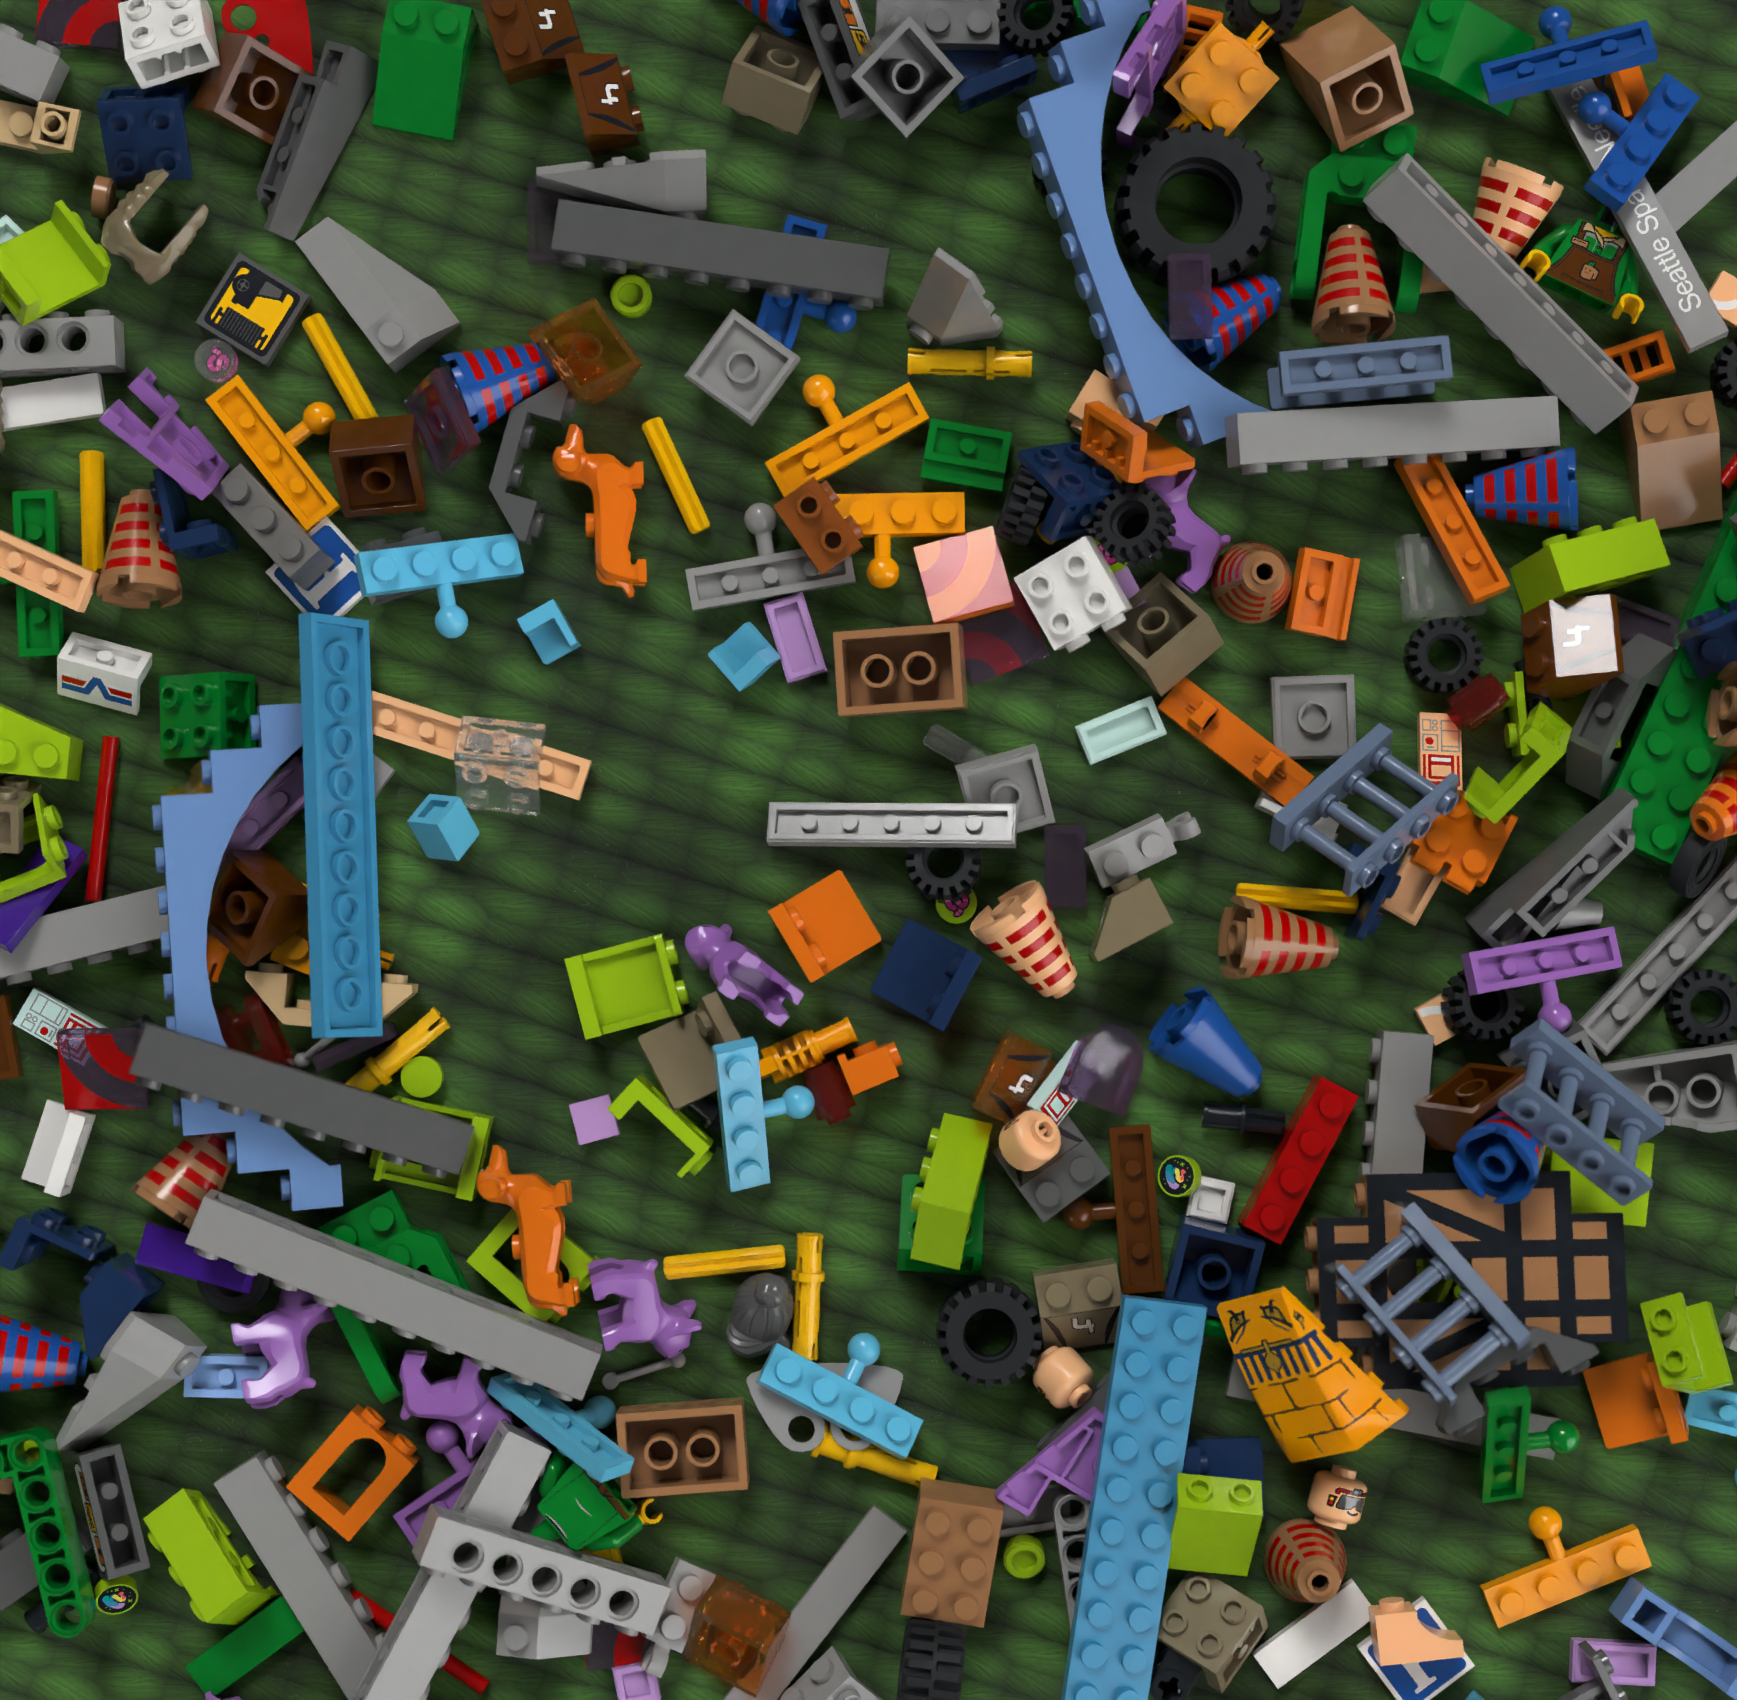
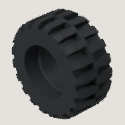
M1196 123L1188 124L1187 129L1184 131H1179L1177 126L1167 129L1161 138L1158 139L1153 136L1144 143L1139 153L1134 154L1120 181L1114 203V212H1116L1114 226L1116 235L1121 236L1122 239L1120 247L1126 258L1132 256L1136 261L1134 268L1141 275L1148 272L1155 277L1153 283L1163 288L1166 283L1176 285V291L1186 293L1189 292L1190 288L1201 289L1235 280L1238 274L1241 272L1245 273L1254 263L1272 232L1275 222L1273 214L1277 207V194L1272 193L1271 190L1274 183L1271 171L1263 170L1261 164L1264 158L1257 149L1250 153L1244 147L1247 140L1236 134L1234 139L1224 136L1226 128L1213 125L1211 131L1202 130V124ZM1183 174H1198L1217 182L1226 191L1233 206L1232 222L1226 233L1215 242L1201 245L1185 243L1170 235L1161 225L1156 214L1158 193L1168 180Z

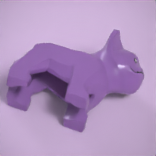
M1194 468L1180 471L1174 476L1159 475L1145 478L1143 482L1138 483V487L1140 484L1146 486L1149 490L1153 489L1170 507L1171 513L1175 516L1176 523L1172 524L1176 529L1175 537L1167 536L1172 542L1169 549L1186 553L1187 571L1180 574L1174 583L1189 594L1196 593L1205 585L1212 575L1213 566L1221 551L1231 542L1229 535H1219L1217 531L1197 517L1189 508L1187 494L1189 485L1197 472ZM1147 514L1145 517V528L1149 521Z
M704 924L689 929L685 935V949L698 969L705 971L709 968L710 976L717 985V990L732 1000L738 995L751 1001L764 1012L765 1018L781 1027L789 1018V1013L782 1006L783 1000L788 998L791 1002L798 1005L804 992L763 961L756 952L743 944L731 941V926L723 924L718 928L714 925Z
M605 1258L594 1260L587 1264L595 1301L603 1300L608 1294L620 1296L619 1304L598 1310L605 1351L613 1350L621 1342L643 1343L648 1341L662 1356L670 1359L678 1356L683 1352V1349L689 1347L691 1332L701 1330V1322L690 1319L696 1308L695 1300H683L675 1305H669L660 1297L654 1272L658 1266L656 1259L641 1261Z
M299 1288L296 1292L282 1289L279 1295V1303L274 1311L263 1315L249 1326L242 1325L241 1323L231 1324L234 1344L242 1346V1351L245 1355L263 1353L271 1365L260 1379L246 1378L241 1380L244 1399L247 1404H251L252 1408L265 1409L273 1407L301 1389L315 1387V1379L310 1378L306 1349L307 1336L317 1324L333 1321L336 1317L328 1306L322 1305L313 1299L314 1294Z
M405 1350L399 1374L403 1385V1406L400 1412L402 1420L405 1421L411 1416L443 1419L456 1423L464 1435L467 1458L473 1459L476 1453L486 1446L499 1420L513 1425L510 1412L502 1406L496 1405L490 1399L480 1379L479 1371L482 1368L473 1364L470 1361V1356L464 1354L458 1376L432 1382L423 1370V1366L427 1361V1350Z

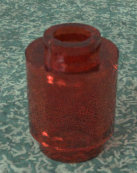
M1490 672L1485 677L1479 675L1450 696L1447 700L1451 707L1446 710V713L1459 730L1467 726L1473 732L1505 709L1503 704L1509 701L1511 697L1493 673Z
M833 1060L803 1072L806 1080L803 1086L808 1088L814 1096L815 1105L813 1110L818 1121L826 1119L828 1125H832L852 1116L849 1108L855 1106L856 1103L842 1069H837Z

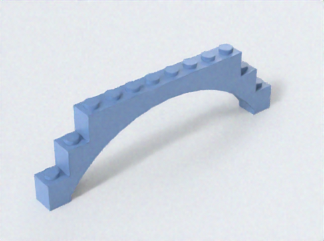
M1081 0L1079 2L1080 15L1083 22L1090 26L1091 31L1060 41L1048 51L1050 56L1048 58L1049 71L1054 81L1059 82L1060 88L1029 98L1018 106L1017 124L1020 133L1024 138H1028L1032 148L1031 162L1033 170L1039 179H1043L1048 193L1046 196L1047 209L1051 217L1057 219L1062 232L1060 243L1063 253L1067 259L1072 260L1077 274L1075 276V286L1079 296L1083 300L1086 299L1091 313L1089 325L1094 337L1097 340L1100 339L1105 352L1103 357L1104 367L1110 379H1114L1120 394L1117 401L1121 414L1126 419H1129V421L1138 425L1176 410L1178 415L1176 420L1178 433L1182 440L1188 443L1189 449L1226 437L1225 417L1236 413L1266 412L1271 410L1251 403L1226 389L1196 367L1170 341L1154 321L1129 279L1115 246L1106 212L1101 175V138L1105 105L1112 75L1125 42L1137 20L1151 11L1148 0Z
M301 703L259 705L256 707L257 715H250L251 740H259V748L208 751L209 760H201L202 785H210L211 793L159 796L160 805H152L153 830H162L163 847H155L156 873L164 872L165 889L157 890L159 915H167L168 932H160L162 957H170L171 974H163L165 1000L173 999L174 1016L166 1017V1028L226 1046L213 1007L207 971V922L212 890L222 856L237 823L252 799L275 770L297 749L303 746ZM181 1097L177 1101H171L173 1126H181L183 1136L233 1132L234 1138L226 1139L227 1163H235L238 1174L287 1169V1175L280 1176V1193L282 1201L289 1200V1207L292 1211L343 1206L341 1164L337 1160H323L299 1143L285 1129L260 1122L261 1114L245 1109L243 1116L235 1115L218 1109L220 1101L203 1097L202 1103L193 1102Z

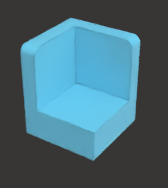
M554 599L517 619L523 632L529 637L542 662L546 665L581 647L567 619Z
M751 622L744 623L724 643L713 648L708 653L709 658L739 692L754 684L781 658Z
M429 794L407 820L425 855L432 859L459 861L479 836L477 826L462 799L458 796Z

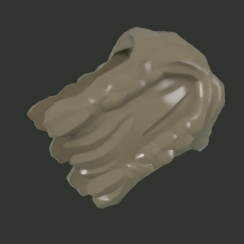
M164 169L147 173L144 181L136 185L134 190L128 192L126 197L119 201L118 207L106 218L102 228L101 243L111 255L122 256L129 262L131 270L148 285L159 281L170 272L172 264L177 262L179 256L185 253L188 245L196 237V231L205 223L209 211L205 204L200 205L159 253L140 243L133 231L130 220L169 176V173Z

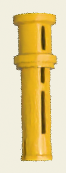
M825 1420L824 1437L820 1444L810 1452V1456L815 1458L818 1455H822L842 1462L843 1467L846 1469H854L858 1466L918 1488L921 1477L935 1480L938 1472V1466L922 1462L909 1456L901 1460L873 1444L862 1450L845 1449L833 1439L829 1423ZM841 1431L843 1436L850 1441L861 1439L854 1434Z

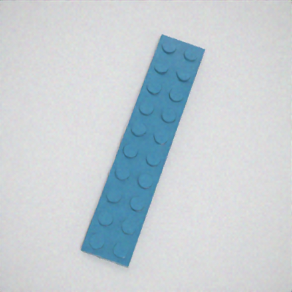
M313 612L298 614L312 1038L383 1036L369 620Z
M1121 1295L1061 1700H1148L1172 1541H1170L1171 1528L1177 1506L1176 1478L1177 1473L1183 1472L1207 1307L1203 1304Z

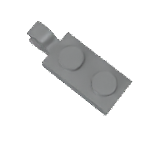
M1188 811L1177 815L1167 822H1164L1162 816L1157 813L1084 848V851L1098 884L1104 889L1177 854L1173 842L1193 838L1200 834L1201 830L1196 818H1191Z
M675 1557L665 1580L671 1587V1591L653 1636L645 1633L641 1634L644 1638L651 1640L640 1664V1667L645 1669L646 1673L661 1678L668 1663L670 1649L679 1653L683 1652L716 1574L679 1557Z

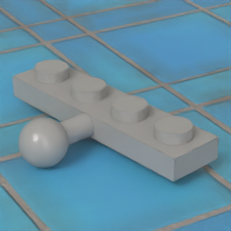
M755 503L746 510L744 524L747 530L755 535L759 556L685 569L692 611L696 612L856 583L852 557H849L827 574L821 576L803 549L775 553L771 532L777 523L776 512L766 503Z

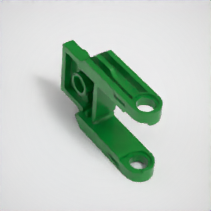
M1394 124L1342 152H1339L1330 140L1328 157L1309 170L1306 178L1303 180L1290 281V299L1311 301L1313 298L1326 199L1336 204L1367 207L1363 199L1371 185L1406 153L1413 158L1417 126ZM1400 244L1398 246L1394 278L1398 279V287L1393 312L1414 314L1419 300L1424 262L1414 252L1406 251Z
M395 1189L318 1227V1230L322 1233L415 1270H419L422 1265H426L433 1277L472 1292L443 1234L424 1227L414 1226ZM339 1304L336 1307H330L378 1400L382 1404H386L402 1396L403 1390H399L397 1381L387 1363L389 1356L373 1324L356 1318L352 1314L353 1310Z

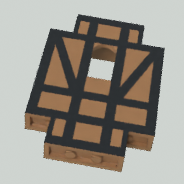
M1539 1171L1537 1182L1529 1195L1523 1200L1512 1204L1493 1203L1496 1198L1487 1194L1483 1198L1477 1196L1468 1189L1457 1173L1360 1175V1183H1354L1353 1201L1355 1209H1361V1217L1311 1218V1227H1305L1306 1252H1312V1269L1306 1270V1291L1308 1295H1313L1314 1312L1311 1313L1325 1325L1322 1332L1333 1343L1341 1341L1346 1347L1366 1346V1354H1360L1359 1368L1365 1374L1372 1371L1384 1383L1381 1389H1424L1421 1382L1426 1378L1415 1366L1408 1370L1392 1351V1348L1396 1346L1394 1341L1386 1332L1379 1336L1364 1319L1363 1315L1368 1311L1357 1299L1350 1303L1335 1285V1282L1339 1279L1336 1275L1335 1267L1342 1262L1351 1273H1354L1402 1233L1400 1228L1405 1224L1401 1221V1211L1412 1202H1415L1464 1258H1470V1265L1524 1326L1538 1327L1586 1343L1629 1342L1623 1213H1572L1570 1171ZM1423 1245L1418 1248L1412 1246L1365 1285L1364 1288L1381 1307L1393 1297L1388 1288L1387 1277L1394 1264L1406 1259H1432L1433 1256ZM1456 1301L1413 1302L1392 1321L1410 1340ZM1481 1311L1476 1314L1470 1312L1421 1354L1439 1374L1489 1332L1487 1327L1492 1323ZM1537 1346L1534 1348L1537 1354L1531 1359L1518 1365H1513L1512 1361H1509L1496 1368L1499 1375L1492 1380L1478 1386L1472 1381L1469 1385L1471 1388L1580 1386L1579 1373L1568 1376L1566 1371L1562 1374L1551 1371L1540 1348Z

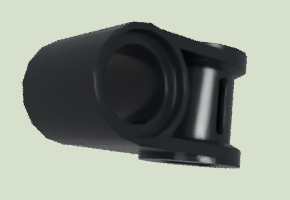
M1161 1642L1159 1652L1153 1663L1149 1690L1155 1700H1186L1202 1668ZM1172 1677L1176 1687L1174 1690L1166 1688L1163 1693L1159 1685L1160 1681L1168 1682Z

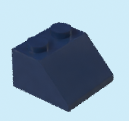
M1180 1214L1170 1253L1163 1299L1203 1304L1207 1307L1206 1315L1220 1318L1216 1309L1219 1303L1253 1294L1265 1247L1262 1235Z
M128 1252L115 1258L109 1256L104 1262L98 1261L83 1279L88 1285L80 1294L86 1355L92 1360L100 1357L105 1344L130 1311L143 1312L166 1283L144 1265L136 1264V1259Z

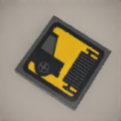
M238 252L196 320V323L269 368L310 302L311 297Z

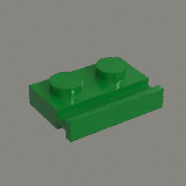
M931 418L920 479L1001 494L1012 432Z

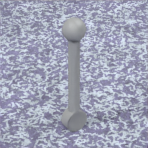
M322 1038L305 1053L300 1052L294 1057L295 1065L298 1068L308 1067L310 1059L335 1038Z
M681 1353L674 1358L665 1359L620 1374L608 1372L604 1375L602 1384L606 1389L611 1390L616 1388L619 1382L671 1366L681 1368L686 1363V1357Z

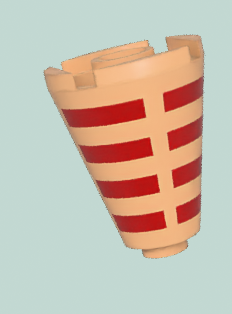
M1486 157L1482 165L1473 220L1515 260L1561 196L1564 187L1553 181L1552 186L1543 183L1545 176L1499 159L1495 163L1492 158Z
M1027 881L1010 889L997 898L1000 904L993 910L988 905L974 918L970 925V930L974 936L1043 997L1053 995L1057 999L1066 995L1074 988L1075 983L1073 980L1077 976V971L1044 888L1039 881Z

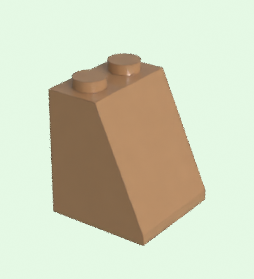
M1353 6L1279 43L1289 79L1339 152L1414 115L1395 43Z

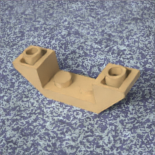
M0 100V145L40 154L73 153L82 112L78 109L40 101L36 108Z
M259 962L258 970H246V981L282 1024L312 1027L311 1000L297 999V1006H292L295 973L283 972L284 965L261 962ZM383 973L381 981L382 1022L418 993L419 984L407 983L408 975Z

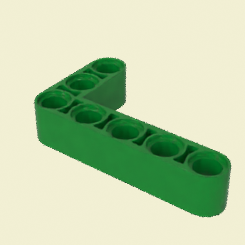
M32 1427L1 1435L0 1479L8 1477L13 1479L48 1625L57 1636L71 1638L78 1635L92 1622L96 1615V1602L56 1440L48 1429L42 1427ZM26 1440L34 1441L40 1449L38 1459L31 1458L26 1454L24 1450ZM36 1481L43 1482L48 1486L50 1490L49 1500L41 1499L36 1495L34 1491ZM50 1522L58 1527L60 1531L59 1541L51 1540L46 1536L44 1532L45 1523ZM55 1564L64 1565L69 1570L70 1580L68 1582H64L56 1577L54 1572ZM65 1605L73 1606L79 1611L80 1622L74 1623L66 1618L64 1613Z

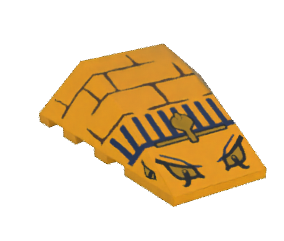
M1283 1286L1218 1304L1217 1312L1249 1389L1266 1419L1275 1442L1291 1463L1358 1450L1408 1413L1410 1408L1400 1398L1393 1401L1381 1389L1384 1383L1372 1371L1365 1374L1350 1359L1352 1352L1341 1341L1333 1343L1322 1332L1325 1325L1286 1287Z

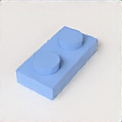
M203 1353L199 1358L198 1367L189 1376L184 1378L183 1397L244 1398L241 1380L246 1378L258 1380L271 1365L264 1354Z

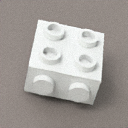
M128 0L118 3L125 60L141 90L165 84L190 74L204 72L221 65L212 9L207 0Z
M1093 536L1080 538L1014 577L1054 651L1066 647L1068 652L1071 653L1091 641L1087 634L1099 627H1102L1104 632L1117 627L1126 621L1124 613L1133 608Z

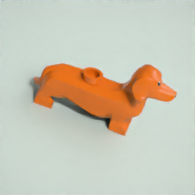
M574 423L569 424L565 443L556 447L553 452L552 466L554 472L564 480L575 481L585 485L591 492L593 513H585L586 538H594L597 579L606 586L622 588L628 598L634 597L635 590L633 586L644 587L647 583L646 559H638L636 564H631V552L628 550L636 513V498L632 489H642L644 484L643 461L635 462L631 467H627L613 455L588 454L584 449L582 430Z
M493 1144L489 1165L480 1170L477 1175V1190L485 1200L509 1205L517 1214L519 1234L512 1236V1254L514 1260H521L523 1286L530 1305L536 1308L553 1309L558 1315L564 1317L568 1312L566 1307H574L576 1303L581 1301L579 1278H570L568 1282L563 1283L562 1272L559 1269L565 1234V1217L559 1206H565L567 1203L572 1202L571 1179L561 1180L555 1186L551 1185L539 1174H512L509 1169L506 1150L498 1144Z

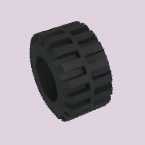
M978 1277L974 1282L968 1283L966 1281L960 1284V1288L957 1291H951L946 1297L947 1301L944 1306L941 1305L938 1313V1323H936L938 1346L945 1364L951 1367L952 1372L958 1378L962 1376L966 1379L967 1383L974 1386L976 1383L984 1385V1388H993V1384L1002 1383L1003 1387L1011 1384L1010 1380L1016 1376L1020 1379L1026 1374L1025 1369L1029 1365H1034L1037 1360L1036 1353L1041 1349L1042 1326L1031 1299L1017 1285L1012 1282L1010 1284L1006 1283L1002 1278L993 1277V1279H985V1277ZM983 1309L1000 1310L1007 1314L1013 1324L1014 1334L1011 1342L1005 1349L995 1354L985 1355L973 1351L966 1343L964 1337V1327L967 1320L974 1313Z
M916 1617L910 1618L904 1633L896 1700H960L965 1656V1631L962 1624Z

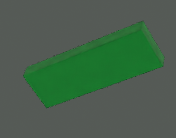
M280 1595L190 1661L185 1668L204 1694L212 1691L216 1696L305 1630L284 1596Z

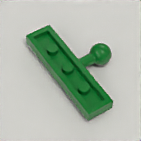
M55 490L12 492L14 536L61 556L58 492ZM0 577V584H16ZM16 584L19 657H58L64 647L63 605Z
M1527 1386L1514 1388L1500 1387L1494 1391L1484 1392L1483 1411L1486 1415L1483 1416L1478 1480V1492L1482 1504L1523 1498L1527 1451L1550 1448L1558 1454H1568L1573 1452L1579 1444L1580 1434L1573 1423L1566 1420H1557L1551 1423L1546 1431L1529 1433L1531 1397Z

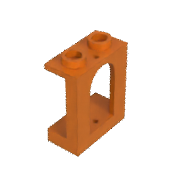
M359 1404L351 1410L286 1486L291 1493L348 1542L420 1460V1457L415 1453L417 1450L416 1446L407 1437L400 1433L395 1436L383 1426L386 1421L376 1410L369 1406H366L364 1409ZM361 1438L373 1439L384 1449L386 1456L385 1466L377 1478L350 1507L322 1483L320 1478L355 1440Z

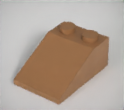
M1712 390L1633 404L1622 413L1618 419L1637 521L1655 518L1658 530L1660 531L1723 519L1720 432Z

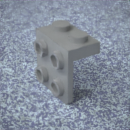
M831 1646L777 1700L883 1699L856 1678L844 1656Z

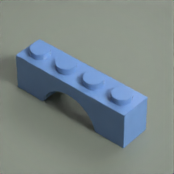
M1631 1576L1608 1611L1622 1624L1655 1646L1672 1654L1727 1695L1737 1700V1647Z

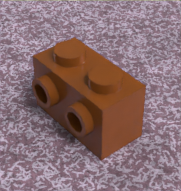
M813 477L774 504L773 507L820 575L824 576L863 548L858 539L863 537L864 533L851 515L844 519L834 506L840 499L827 480L819 484L815 477Z

